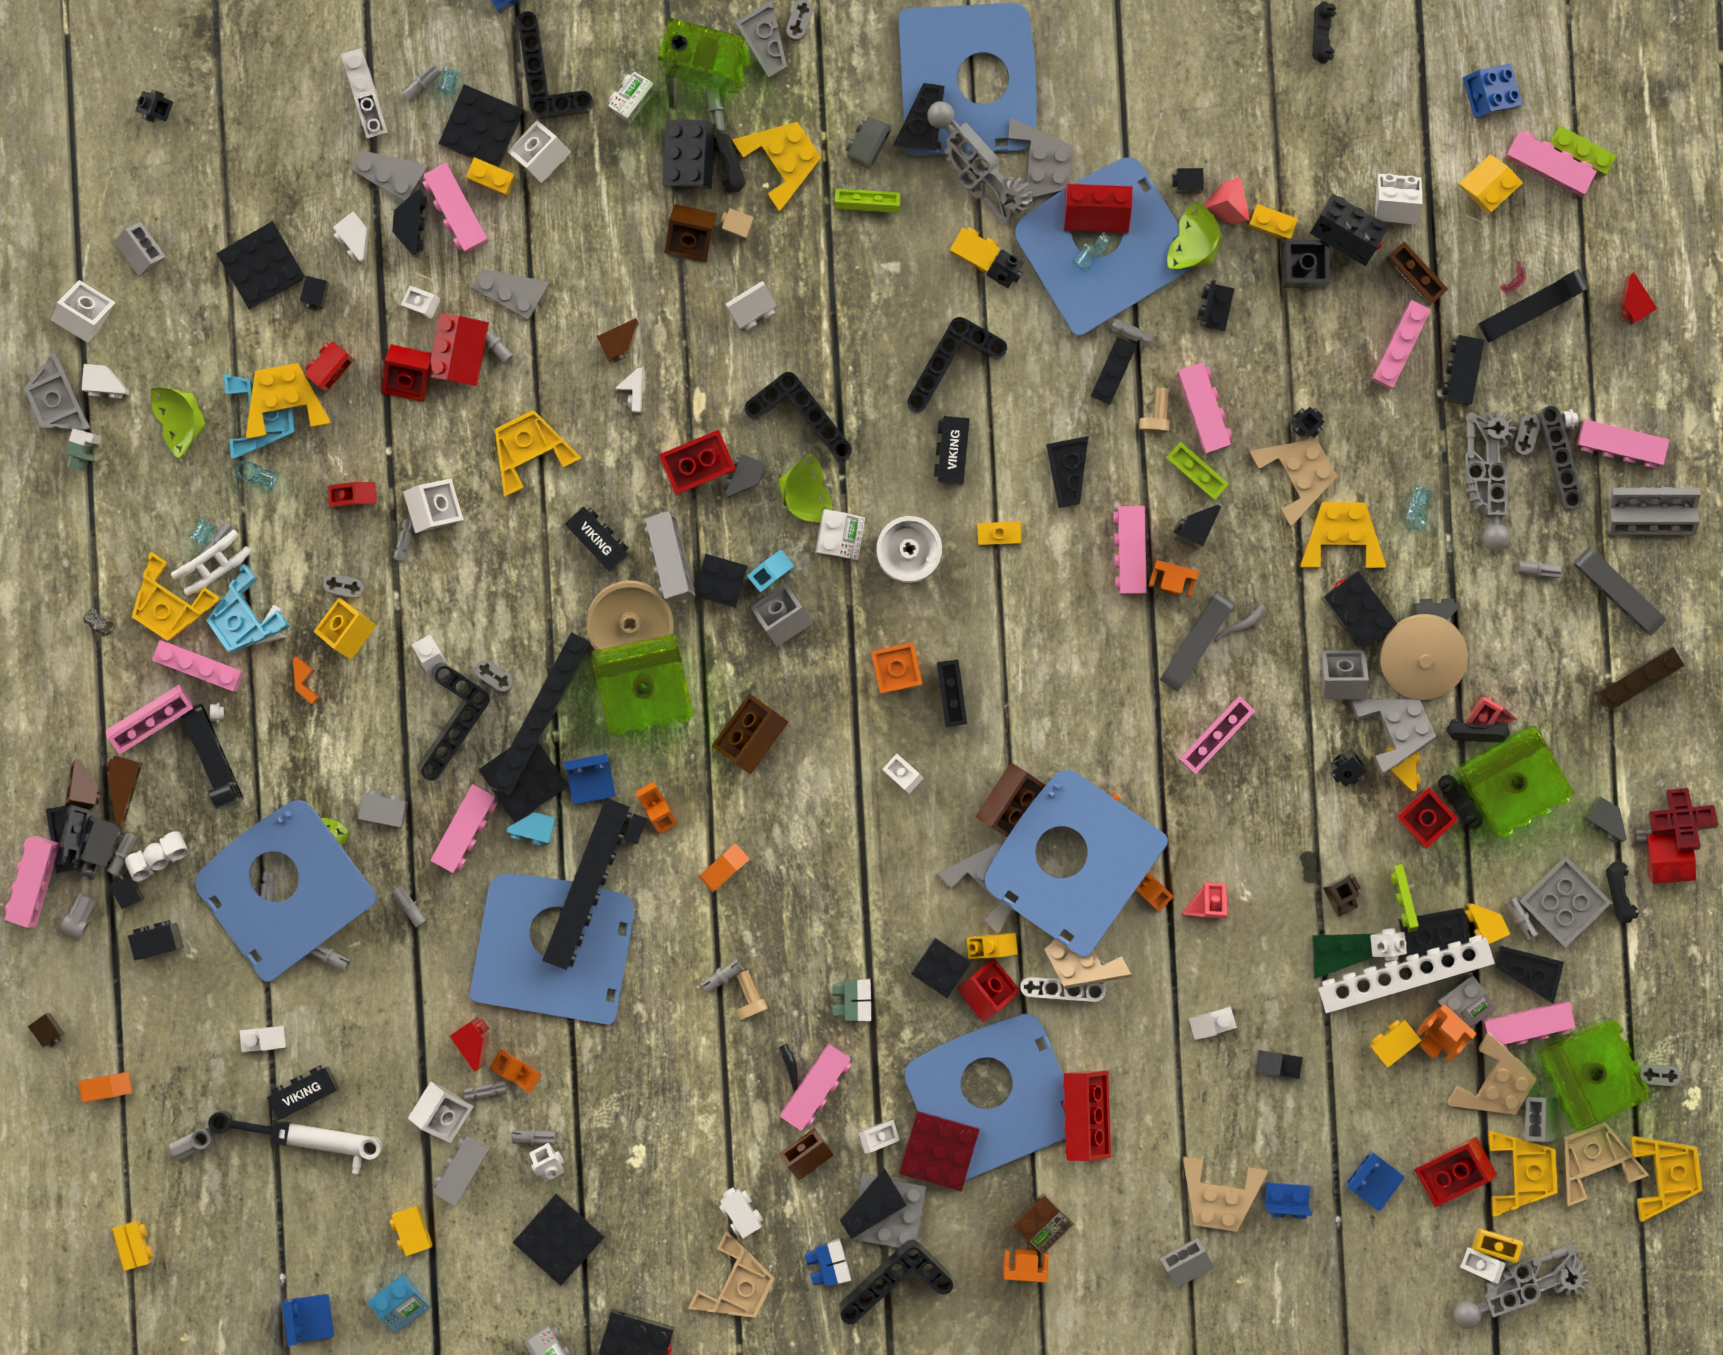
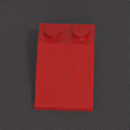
M719 430L658 455L675 497L736 470Z
M1477 1137L1455 1146L1414 1169L1435 1208L1490 1182L1497 1176Z

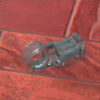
M1102 232L1093 247L1084 243L1082 245L1083 250L1077 259H1073L1072 263L1081 270L1089 272V266L1094 258L1099 257L1103 253L1112 237Z
M246 460L240 461L235 468L236 475L242 480L253 484H262L269 487V490L274 489L279 476V472H270L262 469L261 465ZM243 464L251 466L252 471L249 476L245 477L240 474L239 470ZM261 476H265V477H268V478H270V479L267 480V479L262 478Z
M1415 485V493L1411 502H1408L1407 505L1410 509L1406 516V525L1408 528L1419 531L1426 525L1425 506L1433 491Z

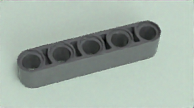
M1547 406L1541 409L1538 414L1541 433L1560 504L1566 510H1574L1580 507L1583 502L1579 481L1561 413L1557 407ZM1547 410L1554 414L1552 422L1547 421L1544 417ZM1552 431L1559 434L1560 439L1558 443L1551 441L1550 433ZM1557 452L1564 454L1565 462L1563 464L1556 461L1555 456ZM1563 473L1570 476L1571 481L1569 485L1562 483L1561 475ZM1569 494L1574 495L1576 498L1574 506L1569 505L1566 501Z
M1588 547L1573 563L1585 577L1648 635L1652 636L1666 621V618L1591 548Z
M1218 591L1214 594L1161 676L1160 681L1177 692L1180 690L1235 605L1234 601Z

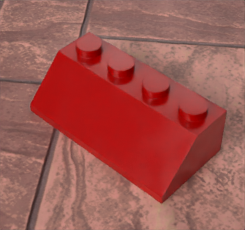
M1108 1070L1064 1073L1063 1088L1065 1100L1063 1108L1065 1110L1064 1131L1066 1132L1065 1153L1067 1161H1093L1111 1158Z

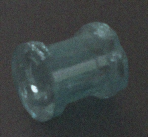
M443 68L442 81L437 89L445 93L456 94L455 87L461 72L450 68Z
M198 518L197 521L199 523L194 532L189 534L188 537L206 546L209 534L216 527Z

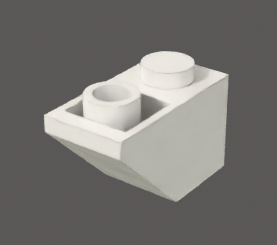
M353 211L333 227L336 231L334 236L341 245L346 243L350 248L347 253L354 261L359 260L363 264L366 261L369 230Z
M84 364L82 390L88 392V396L101 397V393L109 394L110 398L122 399L123 395H129V390L109 367Z

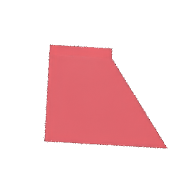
M1241 177L1222 183L1203 204L1216 219L1228 224L1236 225L1250 220Z
M1480 697L1466 723L1484 725L1494 724L1497 721L1502 723L1503 721L1508 724L1517 718L1505 708L1486 697Z
M1204 882V886L1181 915L1227 918L1226 883Z

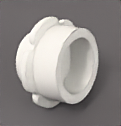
M1572 409L1562 412L1561 417L1564 428L1573 430L1574 426L1578 425L1577 413H1573Z
M219 703L211 704L210 722H217L219 724V720H224V707H220Z

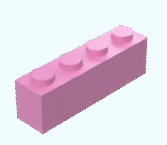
M1519 131L1516 134L1504 158L1580 197L1585 195L1597 172L1592 169L1593 166L1585 161L1580 163L1574 160L1572 154L1566 151L1561 153L1555 150V146L1549 142H1539L1533 134L1527 131L1523 133Z
M444 163L425 173L424 177L426 180L423 181V184L428 193L433 192L436 198L433 203L438 212L443 211L446 219L443 221L448 231H454L456 238L453 240L459 251L463 249L467 254L489 242L448 164Z
M1413 300L1407 304L1371 381L1389 390L1394 387L1431 309Z
M1200 363L1179 370L1177 374L1204 455L1229 447L1231 445L1230 441L1233 438L1230 429L1225 428L1223 420H1226L1222 407L1218 408L1216 400L1219 399L1216 387H1211L1209 379H1212L1209 367H1205L1204 363Z
M1584 419L1581 421L1575 446L1580 447L1581 452L1593 454L1594 451L1602 453V457L1614 459L1615 456L1623 458V462L1635 464L1636 461L1644 463V467L1657 469V466L1664 465L1669 439Z
M1118 506L1117 511L1113 512L1114 525L1118 524V533H1114V546H1118V555H1114V566L1119 569V577H1115V590H1119V594H1145V506Z
M159 640L152 661L234 692L238 691L245 671Z
M179 684L107 729V738L120 755L193 709L192 701Z
M1237 696L1178 760L1193 774H1196L1249 719L1255 710L1242 697Z
M472 784L430 861L452 873H455L456 870L461 871L466 862L464 856L467 850L469 852L472 851L477 842L474 839L477 832L482 833L487 824L485 818L488 812L492 814L498 804L495 801L497 796Z
M31 836L25 841L23 845L24 854L17 866L18 874L11 886L12 895L5 907L6 916L4 920L26 928L37 926L60 843L40 836Z
M1568 1001L1482 1020L1485 1035L1487 1032L1492 1033L1495 1039L1506 1048L1508 1043L1515 1042V1045L1528 1043L1529 1038L1536 1037L1537 1040L1549 1038L1551 1033L1557 1032L1558 1035L1570 1033V1029L1576 1028L1570 1002Z
M828 1042L781 1111L780 1117L801 1131L804 1127L808 1129L815 1119L812 1115L817 1109L820 1111L827 1102L825 1099L829 1091L833 1093L838 1086L839 1081L837 1079L840 1074L845 1075L851 1066V1063H849L851 1060L850 1056Z

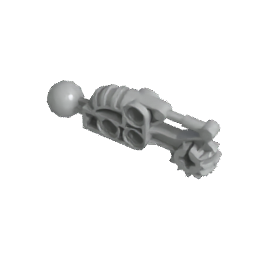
M941 101L932 104L927 112L928 121L933 127L945 129L951 135L945 140L947 148L944 150L948 156L946 158L947 162H950L952 165L951 169L957 172L956 176L960 186L967 189L975 198H981L998 218L999 225L1006 226L1011 221L1012 215H1019L1022 211H1026L1029 208L1028 204L1033 200L1030 197L1033 190H1028L1026 188L1028 183L1022 184L1021 178L1016 180L1013 177L1004 178L996 168L998 164L997 156L966 122L962 126L955 122L954 110L950 104ZM967 144L972 146L973 151L968 148ZM982 160L988 164V167L982 163ZM968 173L973 176L974 180L969 178ZM986 183L996 193L999 206L985 194ZM1013 194H1014V195L1016 196V198L1014 197L1008 204H1006V202H1007V201L1013 196Z
M1499 410L1495 411V418L1490 412L1485 413L1482 417L1470 412L1465 417L1467 422L1466 438H1468V452L1465 454L1464 472L1465 485H1468L1466 493H1469L1470 499L1468 500L1474 505V510H1480L1486 517H1490V526L1483 533L1484 544L1490 550L1501 551L1508 546L1511 537L1508 529L1503 526V517L1508 515V470L1506 465L1500 462V448L1508 445L1506 438L1509 440L1514 438L1509 432L1516 431V427H1509L1514 420L1506 421L1505 419L1508 416L1506 412L1502 415V418L1500 417ZM1496 424H1498V427L1502 428V431H1500L1499 434H1496V431L1490 428H1493ZM1475 425L1486 443L1485 461L1474 451ZM1499 467L1502 470V477L1495 478L1491 473L1492 468ZM1470 468H1479L1481 472L1480 477H1472L1469 472ZM1497 488L1501 490L1502 498L1499 500L1494 499L1491 495L1492 489Z
M1568 1244L1564 1248L1555 1250L1548 1255L1539 1258L1531 1257L1506 1267L1507 1270H1503L1498 1284L1491 1281L1490 1283L1487 1282V1293L1483 1297L1485 1302L1475 1304L1471 1301H1463L1457 1305L1454 1311L1456 1323L1462 1328H1473L1478 1325L1482 1316L1489 1314L1494 1318L1535 1303L1540 1298V1292L1552 1287L1558 1294L1564 1291L1565 1296L1569 1297L1572 1291L1574 1296H1578L1577 1288L1585 1291V1287L1581 1284L1582 1282L1589 1283V1280L1583 1278V1276L1588 1274L1587 1270L1581 1271L1583 1263L1576 1260L1577 1247L1573 1244ZM1565 1257L1553 1272L1536 1277L1542 1263ZM1520 1266H1524L1527 1271L1523 1278H1519L1516 1273ZM1568 1272L1574 1275L1572 1283L1565 1280L1568 1278ZM1532 1287L1534 1295L1529 1299L1525 1298V1289ZM1508 1294H1511L1514 1298L1510 1306H1506L1503 1301L1504 1297Z

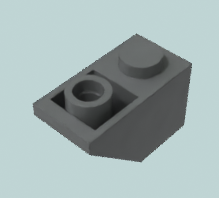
M742 454L740 458L736 457L733 463L736 470L732 478H727L724 490H727L726 496L729 497L758 486L766 468V463Z
M1419 599V603L1414 604V615L1431 614L1448 620L1460 608V603H1454V599H1441V603H1433V599Z
M1597 797L1584 817L1588 821L1587 825L1597 832L1599 829L1607 833L1605 837L1614 843L1618 841L1625 842L1627 838L1620 808L1603 797Z

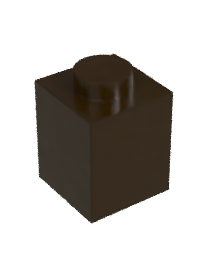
M50 1012L44 1014L28 1026L43 1048L48 1045L51 1048L62 1041L60 1037L65 1034Z

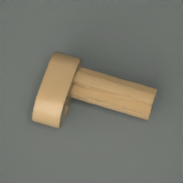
M1164 387L1156 388L1154 418H1140V431L1169 432L1170 420H1167L1169 389Z
M749 971L737 974L736 976L749 1004L736 1010L741 1021L767 1010L768 1007L765 1000L760 999Z

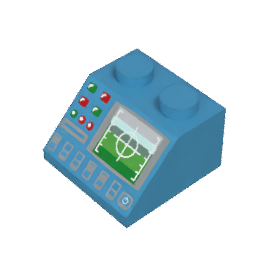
M403 1273L367 1301L379 1319L395 1334L431 1308L406 1273Z

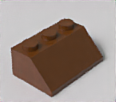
M749 693L712 744V747L743 770L752 774L789 721Z
M1011 762L975 817L1005 837H1008L1019 819L1046 785Z

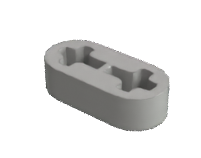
M799 0L795 3L788 21L786 32L788 37L794 41L804 38L809 26L813 7L808 0ZM807 5L809 12H805L802 19L799 18L800 10L797 8ZM797 21L801 22L799 28L802 33H797L794 36L790 28H795Z
M1526 415L1519 422L1513 443L1514 451L1519 455H1527L1534 449L1540 429V421L1536 416ZM1532 419V424L1535 425V428H1531L1528 434L1526 433L1527 426L1524 425V422ZM1524 437H1528L1526 444L1529 445V448L1521 451V446H1518V443L1523 442Z
M330 574L323 581L324 589L336 595L358 598L365 591L364 583L352 577ZM336 578V582L342 583V588L334 587V590H331L328 581ZM354 582H357L360 591H356L355 594H352V590L345 588L346 584L354 585Z
M482 660L477 663L475 672L480 679L499 691H508L512 688L513 678L509 673L488 660ZM489 664V670L494 673L493 676L486 673L484 676L481 675L482 670L480 666ZM496 675L501 678L507 676L509 685L502 686V688L499 687L500 682L495 679Z
M1645 1064L1641 1066L1638 1072L1639 1079L1643 1083L1650 1085L1675 1086L1681 1080L1680 1071L1673 1066ZM1650 1068L1651 1072L1658 1073V1076H1652L1650 1080H1647V1077L1643 1074ZM1670 1070H1672V1073L1676 1074V1078H1672L1671 1082H1669L1668 1078L1662 1077V1073L1669 1074Z

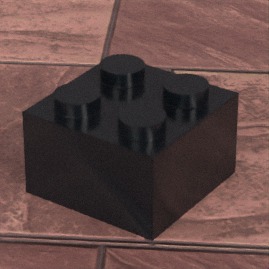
M1286 240L1281 245L1282 288L1325 289L1330 284L1329 244L1322 240Z
M705 554L694 591L695 597L736 608L748 566Z
M170 920L154 924V929H150L149 926L134 929L133 934L128 935L134 961L184 948L178 924H171Z
M935 937L912 970L911 975L948 998L971 964V961Z

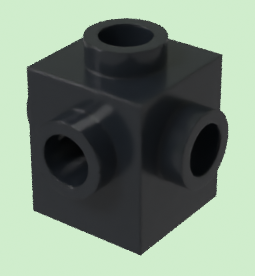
M152 90L151 93L142 91L141 96L137 100L135 111L142 114V119L152 123L155 120L166 122L173 101L164 98V94L156 90Z
M1002 249L986 275L998 284L1009 288L1012 282L1017 283L1023 272L1020 269L1024 262Z
M1308 407L1306 410L1301 408L1293 416L1296 419L1292 422L1295 426L1293 431L1300 438L1303 436L1306 439L1310 436L1315 438L1323 430L1321 425L1325 421L1322 419L1323 415L1316 408ZM1304 420L1310 421L1311 426L1309 428L1303 425Z
M1350 749L1345 754L1337 755L1331 763L1332 777L1337 783L1341 782L1345 787L1349 784L1357 783L1361 776L1366 773L1365 764L1353 749Z

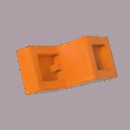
M295 656L293 659L295 690L311 704H316L320 697L304 684L315 670L300 657Z
M654 781L635 791L659 835L678 825Z
M735 843L698 877L713 893L750 859Z
M1149 872L1136 889L1158 912L1174 897Z
M500 1049L490 1066L500 1076L513 1081L529 1093H532L542 1076L533 1067Z
M129 1072L78 1081L81 1102L132 1093Z

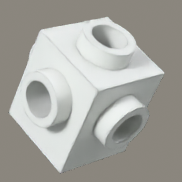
M1395 928L1383 929L1381 933L1370 935L1373 957H1385V960L1390 961L1397 960L1399 955L1407 954L1405 932H1396Z
M549 1143L529 1153L533 1161L531 1167L537 1177L541 1176L545 1183L564 1173L561 1165L564 1163L560 1152H555Z

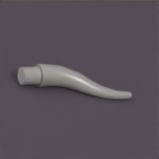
M1260 604L1245 620L1224 629L1215 638V641H1219L1223 636L1231 632L1245 630L1253 626L1263 617L1262 615L1268 609Z

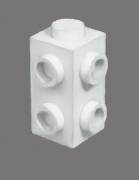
M732 1187L722 1193L724 1197L721 1198L720 1202L722 1204L719 1207L725 1217L729 1216L733 1222L731 1227L737 1236L740 1234L742 1238H745L762 1227L761 1221L763 1218L757 1209L753 1211L749 1204L752 1200L746 1190L742 1192L740 1188L735 1190Z

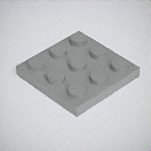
M1564 856L1519 900L1530 914L1564 948L1612 903L1567 856Z
M862 1174L858 1198L877 1176ZM892 1179L907 1206L853 1239L897 1248L908 1240H916L926 1185Z

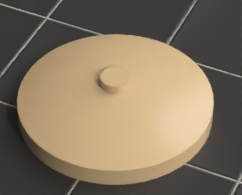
M622 581L606 587L594 598L587 613L586 626L593 648L605 659L667 647L673 634L674 623L671 607L668 601L661 597L657 589L643 582Z
M1431 614L1414 615L1398 622L1385 636L1380 650L1381 669L1389 685L1401 695L1417 700L1434 699L1451 691L1462 679L1468 662L1467 646L1459 630L1448 620Z

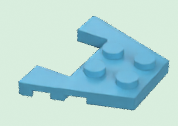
M224 374L225 394L248 393L250 409L254 381ZM293 408L263 413L267 436L252 439H229L231 459H237L294 434Z
M245 564L239 569L241 572L236 580L231 581L230 589L225 597L217 603L206 620L223 646L231 654L291 627L278 610L263 623L258 620L241 595L258 580L251 569Z

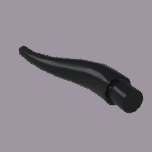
M785 1044L779 1048L795 1093L798 1088L797 1063L788 1044Z

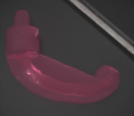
M1520 261L1516 262L1517 276L1509 284H1501L1500 289L1502 291H1512L1524 282L1526 271L1524 266H1521Z

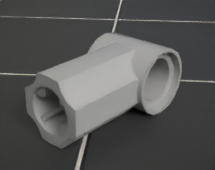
M79 893L70 914L68 913L64 918L60 931L81 940L88 927L87 921L97 901Z
M203 1127L170 1143L169 1147L172 1156L178 1161L201 1149H205L213 1143L214 1133L209 1128ZM199 1133L206 1135V1144L198 1140Z

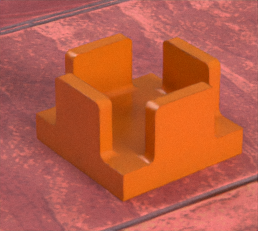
M1156 560L1152 567L1148 587L1154 586L1157 572H1160L1162 575L1158 590L1179 595L1183 591L1185 580H1188L1190 582L1186 597L1191 598L1199 571Z
M914 642L871 651L880 694L923 685Z
M1445 1004L1421 1021L1416 1032L1418 1035L1425 1034L1422 1041L1418 1044L1422 1050L1432 1059H1435L1443 1050L1447 1054L1445 1058L1447 1062L1455 1058L1476 1035V1032Z
M1005 1249L1002 1273L1004 1279L1048 1283L1049 1253L1044 1252L1043 1268H1038L1036 1250L1016 1249L1014 1265L1009 1266L1010 1251Z

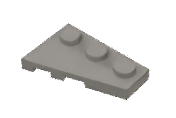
M771 0L735 22L768 79L787 68Z
M361 150L350 169L400 200L405 201L413 194L429 166Z
M482 269L472 288L529 321L550 282Z

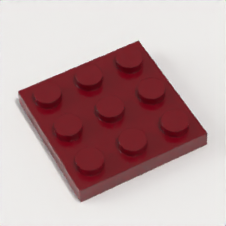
M917 1110L899 1174L962 1192L980 1128Z

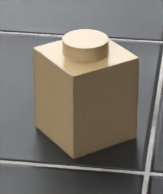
M729 208L728 213H723L720 224L723 225L722 231L747 240L754 223V217Z

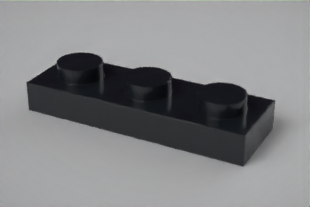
M1116 338L1090 397L1108 405L1111 404L1137 345L1122 338Z
M68 806L46 809L51 841L61 843ZM68 851L67 860L63 866L57 865L56 858V873L78 870L79 865L77 869L69 867L73 851Z

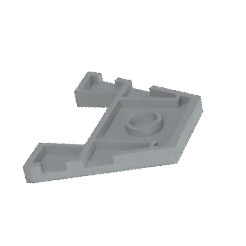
M1010 119L1008 139L1030 141L1026 182L1028 183L1026 188L1033 190L1030 197L1064 190L1070 181L1073 145L1015 119ZM1013 194V196L1006 202V204L1009 203L1014 197L1016 198V196Z
M1351 700V706L1358 721L1375 715L1380 716L1394 750L1375 756V762L1381 776L1389 773V770L1402 764L1409 756L1415 755L1435 741L1436 735L1420 700Z
M999 843L937 874L952 888L966 873H969L999 903L984 919L997 934L1001 931L1012 909L992 895L985 884V875L1002 847ZM1008 891L1005 897L1015 903L1017 895Z

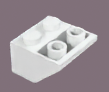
M1378 174L1375 218L1384 222L1419 225L1423 204L1421 178Z

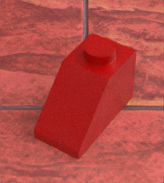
M1634 272L1626 277L1620 304L1622 317L1627 323L1630 321L1631 325L1658 309Z
M350 482L328 486L329 507L377 504L375 482Z

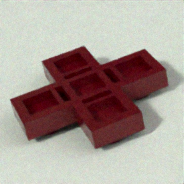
M1688 788L1667 790L1666 798L1669 810L1650 811L1648 814L1652 835L1674 833L1678 852L1700 850L1701 845L1697 830L1718 827L1714 805L1692 807Z

